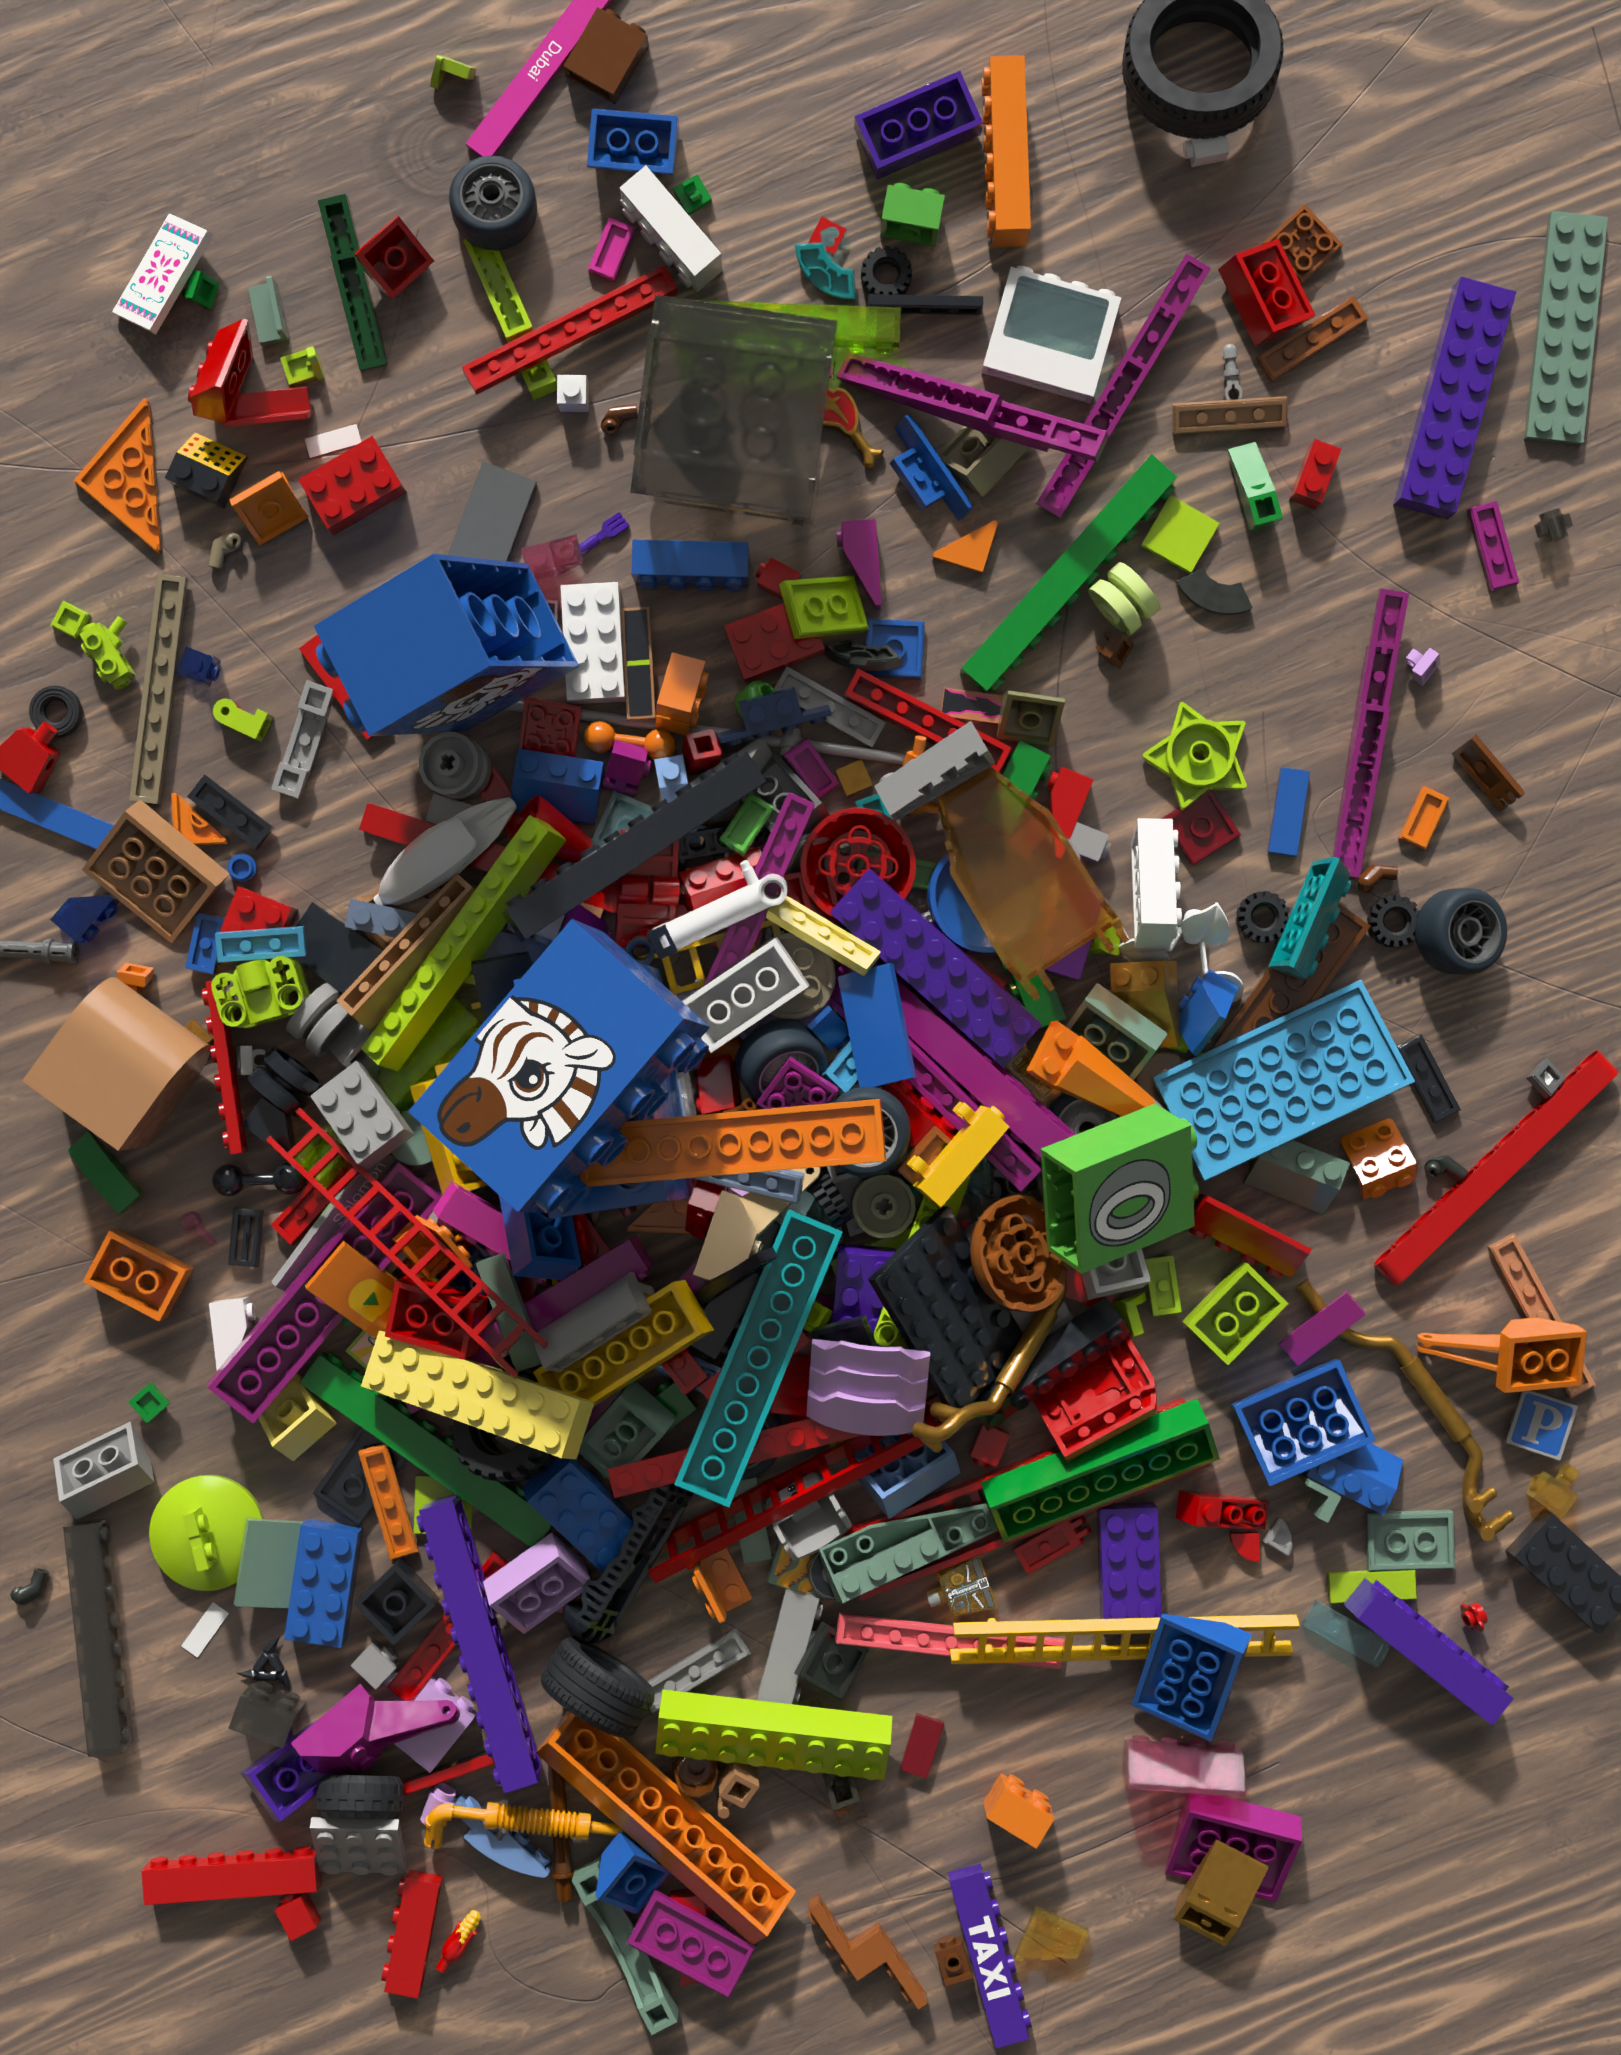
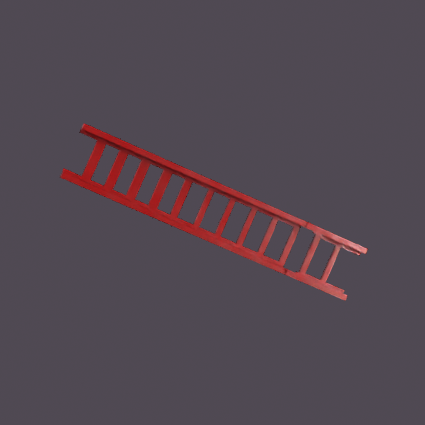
M1181 1397L1157 1406V1413L1179 1406L1186 1401ZM1058 1445L925 1496L890 1519L885 1513L853 1524L839 1539L869 1525L900 1520L914 1514L916 1516L927 1515V1509L942 1504L944 1511L955 1510L956 1507L953 1499L969 1494L973 1506L982 1505L977 1491L982 1488L980 1482L1060 1452ZM1210 1463L1005 1543L998 1529V1531L859 1596L861 1601L1120 1500L1154 1489V1487L1211 1465Z

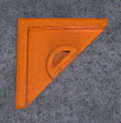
M994 520L935 551L932 558L983 573L998 521Z
M171 793L172 822L175 829L196 846L228 844V840L176 793Z

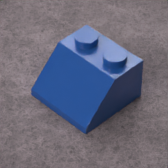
M1210 969L1202 978L1196 977L1189 989L1191 994L1188 997L1183 995L1178 1002L1180 1033L1191 1053L1195 1056H1198L1226 1019L1238 986Z
M619 1832L601 1855L596 1897L600 1901L637 1914L670 1872L629 1835Z

